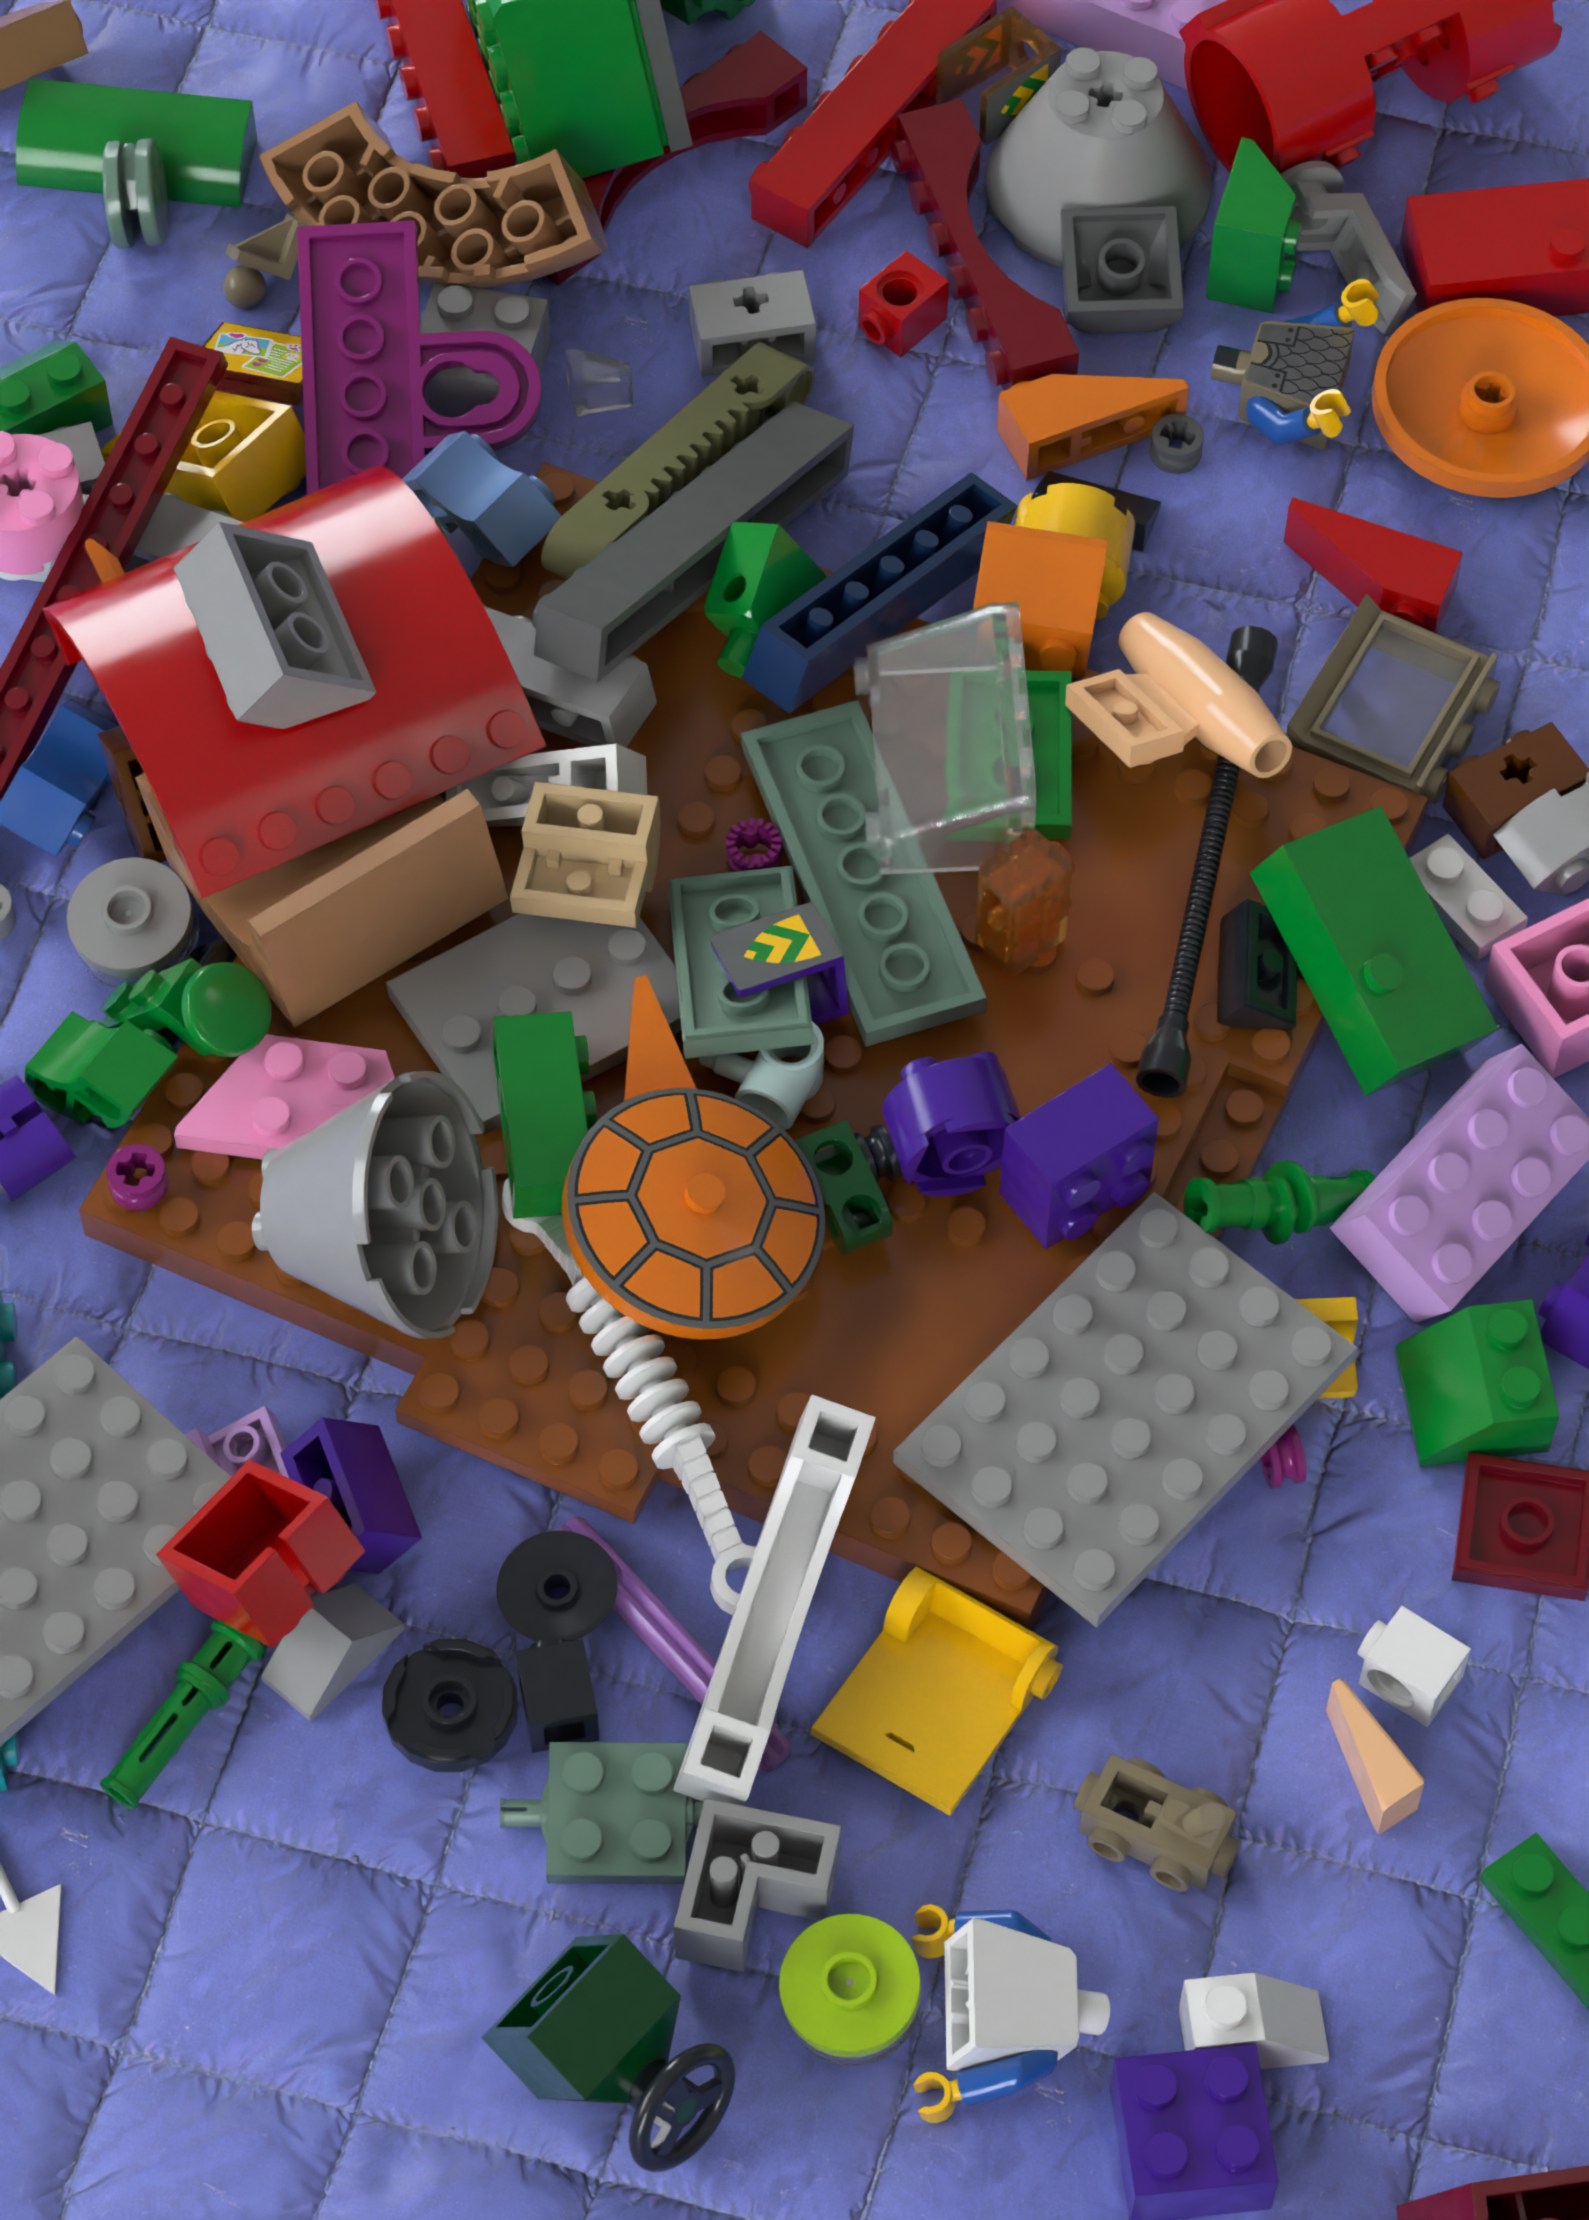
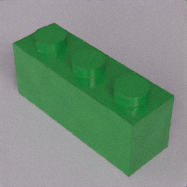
M572 1011L494 1017L492 1056L513 1219L562 1215V1192L569 1165L581 1141L597 1122L594 1092H582L580 1077L581 1074H589V1052L586 1035L575 1036Z

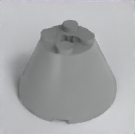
M1080 47L1068 53L1066 62L1053 73L1003 130L991 149L985 172L986 199L995 222L998 220L1002 222L1015 236L1014 244L1035 259L1063 269L1061 209L1176 206L1179 249H1181L1195 236L1203 224L1210 206L1212 192V175L1207 156L1158 78L1155 63L1145 57H1133L1116 51H1095L1088 47Z
M434 1071L408 1072L392 1079L282 1148L267 1150L263 1156L261 1166L263 1183L260 1196V1211L255 1214L252 1221L251 1231L256 1247L261 1251L269 1250L275 1263L285 1273L411 1337L419 1339L442 1338L456 1332L452 1325L461 1314H473L485 1292L493 1265L498 1231V1194L494 1167H483L475 1134H482L485 1130L473 1104L463 1090L443 1074Z

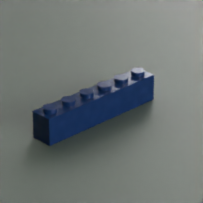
M969 473L762 624L742 679L790 714L977 573L980 569L987 521L1011 524L1018 505L974 473Z

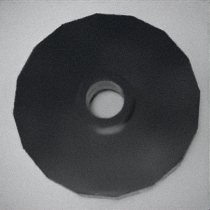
M437 1639L423 1644L422 1650L414 1652L409 1658L408 1654H406L394 1665L383 1687L382 1716L392 1745L411 1763L434 1772H463L487 1763L506 1746L517 1724L518 1694L512 1675L510 1676L508 1669L502 1665V1660L490 1648L467 1639ZM448 1703H456L463 1708L458 1715L453 1717H446L439 1712L440 1708Z

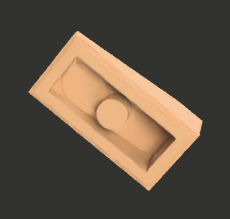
M1337 1679L1331 1684L1326 1712L1371 1823L1376 1832L1382 1834L1418 1810L1425 1780L1345 1680Z

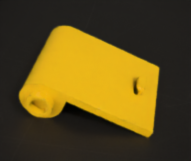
M916 1566L905 1577L891 1600L885 1615L882 1632L811 1727L810 1735L951 1816L1034 1696L1044 1700L1054 1688L1063 1669V1664L1055 1660L1058 1646Z

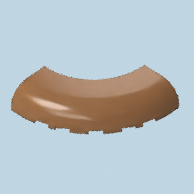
M355 101L259 155L272 186L284 204L296 217L309 226L415 220L418 240L419 286L432 288L433 283L462 287H501L537 279L564 270L608 250L602 225L585 182L557 149L516 166L487 171V178H461L456 172L437 170L415 162L411 164L395 153L385 132Z

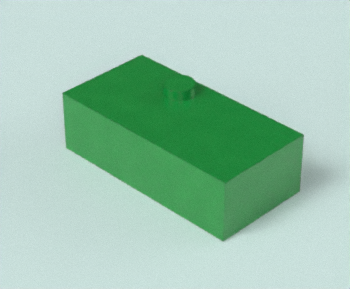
M1382 806L1286 843L1250 872L1261 897L1365 1097L1463 1055L1499 1029Z

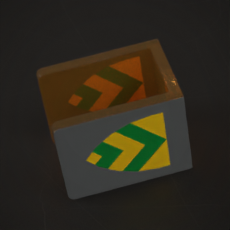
M1011 5L938 54L936 102L942 104L954 101L1009 65L1013 68L1012 72L986 88L981 94L979 137L985 145H988L1000 136L1009 123L1060 67L1062 48ZM1024 42H1027L1037 54L1032 59L1028 57L1025 51Z

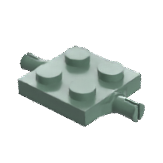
M550 1742L549 1778L542 1792V1799L500 1798V1828L541 1827L542 1835L547 1845V1883L684 1884L686 1878V1849L692 1838L693 1828H698L704 1802L673 1791L687 1751V1743Z

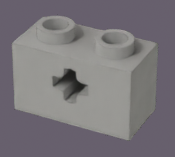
M803 270L784 273L772 272L762 276L727 281L715 280L706 284L689 286L690 327L701 377L722 374L752 346L759 342L765 343L803 362L816 361V321Z

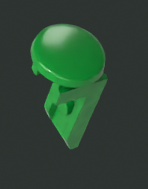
M193 958L159 973L151 970L138 982L131 985L123 982L109 995L101 1009L106 1014L102 1024L108 1028H120L126 1020L142 1031L144 1029H151L156 1032L167 1027L202 1057L210 1054L221 1057H237L250 1052L264 1039L270 1027L272 1017L269 994L262 981L251 970L230 962L212 963L203 967Z

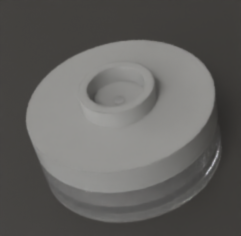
M139 857L122 858L99 866L79 883L68 904L66 916L67 929L83 966L92 977L111 988L116 989L123 982L131 985L138 982L151 970L159 973L184 962L192 949L196 948L198 944L199 921L186 886L173 870L151 859Z

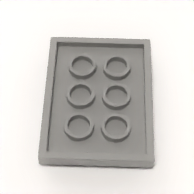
M519 913L386 982L388 997L440 1072L454 1081L473 1104L485 1130L483 1132L484 1135L501 1127L492 1056L494 1017L572 1011L575 1036L586 1035L589 1052V1074L580 1075L581 1084L627 1060L634 978L647 975L672 1034L674 1035L682 1031L676 966L640 917L637 928Z

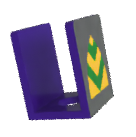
M813 901L713 934L710 937L711 947L738 996L745 997L806 976L813 1023L818 1025L849 1014L844 956Z

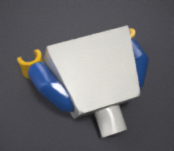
M933 1904L923 1905L916 1912L915 1920L918 1927H934L939 1929L932 1935H914L911 1937L915 1952L921 1957L934 1959L944 1955L947 2070L958 2071L957 2079L948 2081L937 2072H926L916 2079L913 2086L916 2093L927 2092L931 2089L944 2091V2097L939 2104L930 2107L926 2106L918 2110L920 2117L924 2121L940 2123L947 2120L955 2109L956 2101L963 2100L966 2105L971 2106L1017 2093L1052 2074L1057 2062L1076 2048L1079 2033L1099 2036L1106 2030L1110 2017L1108 1996L1105 1993L1079 1990L1077 1987L1076 1955L1070 1948L1053 1943L1047 1934L1019 1912L1014 1910L960 1911L955 1919H948L945 1911Z

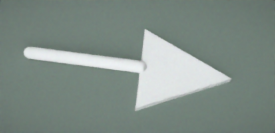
M0 1863V1896L7 1908L0 1912V1956L56 1996L62 1885L54 1886L19 1903Z

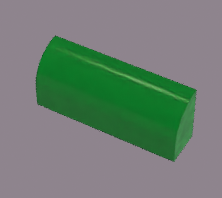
M29 78L17 128V184L103 194L102 165L106 143L109 141H121L124 144L133 143L136 145L140 139L153 138L158 143L162 155L168 200L241 208L257 142L253 102L251 100Z

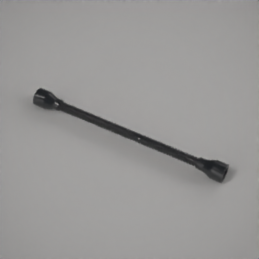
M1243 626L1231 634L1226 664L1258 694L1262 685L1273 672L1278 649L1276 636L1270 631L1256 626ZM1220 755L1217 757L1163 1015L1158 1018L1156 1032L1142 1049L1136 1075V1083L1139 1088L1148 1094L1162 1098H1173L1185 1092L1192 1061L1187 1040L1189 1030L1187 1018L1240 771L1239 766Z

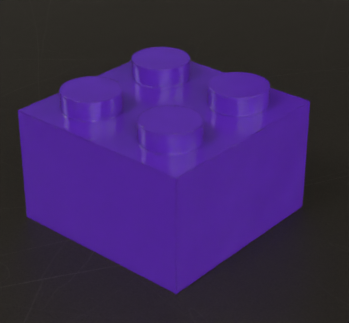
M1110 1063L1005 1128L999 1194L1045 1249L1050 1248L1064 1238L1067 1240L1077 1239L1094 1225L1097 1217L1117 1205L1121 1208L1127 1207L1145 1194L1151 1182L1159 1118Z
M1256 2043L1114 2058L1110 2094L1129 2220H1175L1272 2209L1279 2179Z

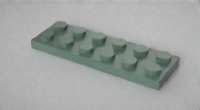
M852 701L741 733V748L775 829L778 828L782 847L790 866L793 867V873L806 903L814 902L844 956L848 1006L865 1046L867 1047L985 1012L987 1002L985 992L859 701Z

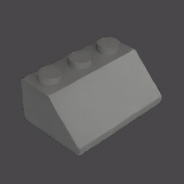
M218 522L173 568L183 590L185 603L192 612L205 643L206 653L215 667L227 696V704L237 721L286 729L368 701L377 693L312 542Z

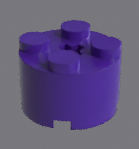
M980 1052L970 1057L956 1058L939 1063L936 1059L930 1057L910 1062L901 1070L903 1081L888 1094L882 1107V1115L908 1185H910L911 1181L915 1182L919 1193L935 1197L960 1195L986 1186L983 1175L1002 1166L1005 1128L1022 1118L1007 1075L1001 1067L998 1057L992 1052Z

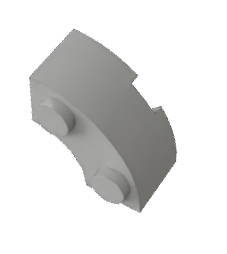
M1589 772L1586 774V782L1580 788L1562 797L1555 788L1523 808L1493 834L1534 890L1565 896L1567 893L1578 890L1589 881Z

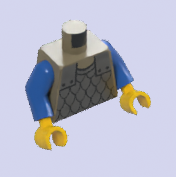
M1358 279L1346 286L1341 296L1342 303L1336 302L1312 315L1282 322L1266 320L1260 323L1251 352L1218 345L1212 365L1211 379L1241 386L1238 416L1242 421L1256 427L1273 443L1282 445L1298 441L1325 450L1329 437L1337 436L1342 430L1343 424L1339 417L1348 416L1351 413V409L1342 394V389L1350 364L1355 329L1350 328L1352 320H1355L1358 325L1363 327L1374 324L1379 313L1374 302L1379 299V293L1369 280Z

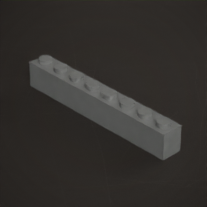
M792 401L775 416L766 419L760 428L743 441L737 442L727 454L712 466L704 468L698 477L680 491H675L669 500L650 515L642 517L635 527L617 541L611 542L602 553L584 567L578 568L568 580L550 594H545L539 600L532 617V625L536 629L534 656L598 682L710 589L732 522L780 524L784 529L848 476L854 424Z

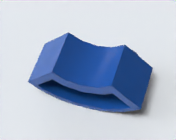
M73 699L64 703L38 745L19 768L0 802V825L55 857L63 850L67 843L78 849L96 819V816L89 813L107 783L113 785L97 734L118 726Z

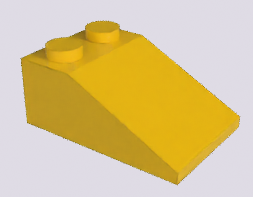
M215 391L164 493L175 494L187 503L210 511H224L234 519L242 522L264 514L282 496L294 491L299 486L301 479L306 475L305 434L292 406ZM121 432L100 449L105 463Z

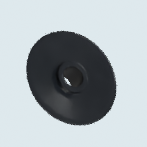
M571 1531L544 1532L523 1541L507 1556L497 1579V1600L505 1619L522 1635L535 1641L547 1638H562L567 1640V1642L574 1641L595 1630L610 1613L617 1595V1574L609 1555L592 1539ZM557 1587H564L570 1590L561 1599L548 1597L550 1591Z

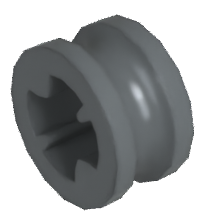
M1172 414L1158 420L1153 426L1151 434L1150 457L1153 464L1160 470L1173 474H1181L1194 469L1202 457L1204 432L1201 425L1195 419L1182 414ZM1172 439L1184 441L1182 448L1169 447L1171 446Z

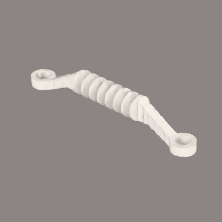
M507 1178L504 1182L502 1193V1209L505 1218L513 1227L523 1232L535 1234L545 1243L544 1246L552 1253V1256L567 1273L573 1285L565 1298L567 1304L573 1312H585L581 1316L579 1325L583 1333L597 1334L591 1343L595 1355H610L605 1360L603 1369L607 1377H622L615 1387L619 1399H635L629 1405L627 1413L631 1421H647L639 1432L643 1443H660L651 1455L655 1465L660 1469L673 1468L679 1480H682L681 1483L686 1493L689 1494L694 1511H697V1518L701 1528H704V1535L708 1545L711 1546V1552L715 1559L710 1584L713 1600L723 1611L733 1616L740 1594L728 1586L726 1576L734 1569L749 1568L756 1546L742 1543L738 1530L734 1527L735 1523L731 1512L727 1509L728 1505L724 1494L720 1491L721 1487L716 1474L713 1473L714 1469L709 1456L706 1454V1449L713 1443L716 1437L710 1424H694L702 1413L697 1402H681L687 1396L689 1387L683 1379L669 1380L675 1374L677 1365L671 1357H658L665 1348L661 1336L655 1334L646 1335L651 1330L650 1328L635 1322L616 1310L602 1298L582 1274L567 1243L562 1215L513 1219Z

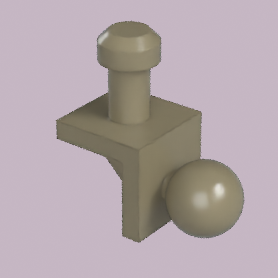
M286 213L284 221L236 245L228 243L225 254L243 265L232 268L226 274L223 281V292L226 299L233 306L242 309L258 305L266 292V282L259 270L290 280L296 262H298L297 227L309 226L298 217Z

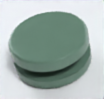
M153 138L140 139L136 145L133 143L124 144L121 141L107 142L103 152V194L106 218L113 244L120 249L133 248L136 239V213H138L146 245L148 247L162 246L166 242L168 233V197L164 165L158 143Z

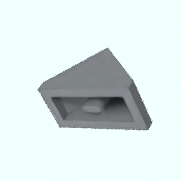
M356 1583L310 1598L314 1605L300 1619L295 1629L281 1639L261 1675L262 1681L310 1722L405 1630L403 1622Z

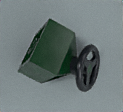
M625 1934L576 1937L481 2037L537 2099L630 2104L635 2109L629 2130L630 2152L636 2164L650 2172L668 2171L679 2166L692 2157L708 2141L727 2111L735 2086L733 2059L725 2048L717 2044L703 2043L692 2046L668 2062L681 1995ZM704 2065H711L714 2069V2078L700 2086H697L685 2077L691 2071ZM703 2109L692 2127L677 2141L683 2127L688 2125L697 2112ZM653 2123H655L660 2129L651 2144V2130Z

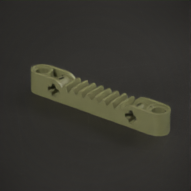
M759 342L752 346L559 518L550 530L543 545L541 564L544 569L568 580L578 568L587 565L602 553L611 542L617 541L635 527L642 517L654 512L669 500L675 491H680L698 477L704 468L712 466L727 454L737 442L743 441L760 428L766 419L775 416L792 401L805 405L815 380L814 367L765 343Z

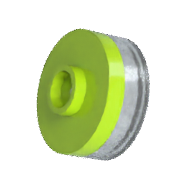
M839 1914L822 1919L805 1929L794 1940L781 1966L779 1991L788 2025L797 2040L808 2051L827 2062L844 2066H858L879 2061L899 2049L910 2037L918 2023L923 2004V1990L916 1957L905 1938L892 1926L877 1918L862 1914Z

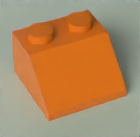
M987 521L965 660L1034 671H1072V677L1083 679L1086 674L1108 540Z

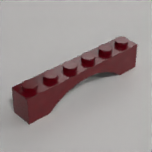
M759 31L743 44L734 45L723 58L702 73H696L689 77L680 88L693 146L671 152L669 146L665 145L662 146L664 155L582 178L604 234L616 208L631 188L653 169L681 153L707 143L736 137L768 135L807 106L808 68L764 32ZM600 254L575 266L546 276L555 284L560 285L600 256Z
M958 99L897 115V139L890 141L893 165L898 174L906 173L909 180V196L913 210L917 216L924 214L928 222L927 232L930 247L936 258L943 256L947 264L946 274L947 280H949L950 292L955 300L962 299L967 309L966 323L969 334L974 343L982 342L986 351V369L993 386L1001 385L1003 391L1019 382L1033 381L1051 374L1078 375L1079 351L1060 310L1034 297L1009 279L989 257L975 233L968 211V204L979 179L981 139L963 100Z

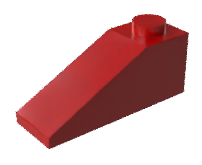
M1292 497L1288 507L1284 543L1357 607H1359L1367 593L1382 611L1437 634L1457 586L1463 552Z

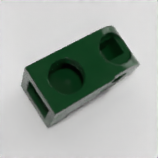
M847 1119L795 1140V1143L810 1163L818 1180L824 1202L825 1224L833 1243L841 1254L846 1255L892 1236L893 1223L887 1203ZM834 1145V1146H831V1147H829V1148H826V1149H824V1150H822V1151H819L821 1148H823V1147H825V1146Z

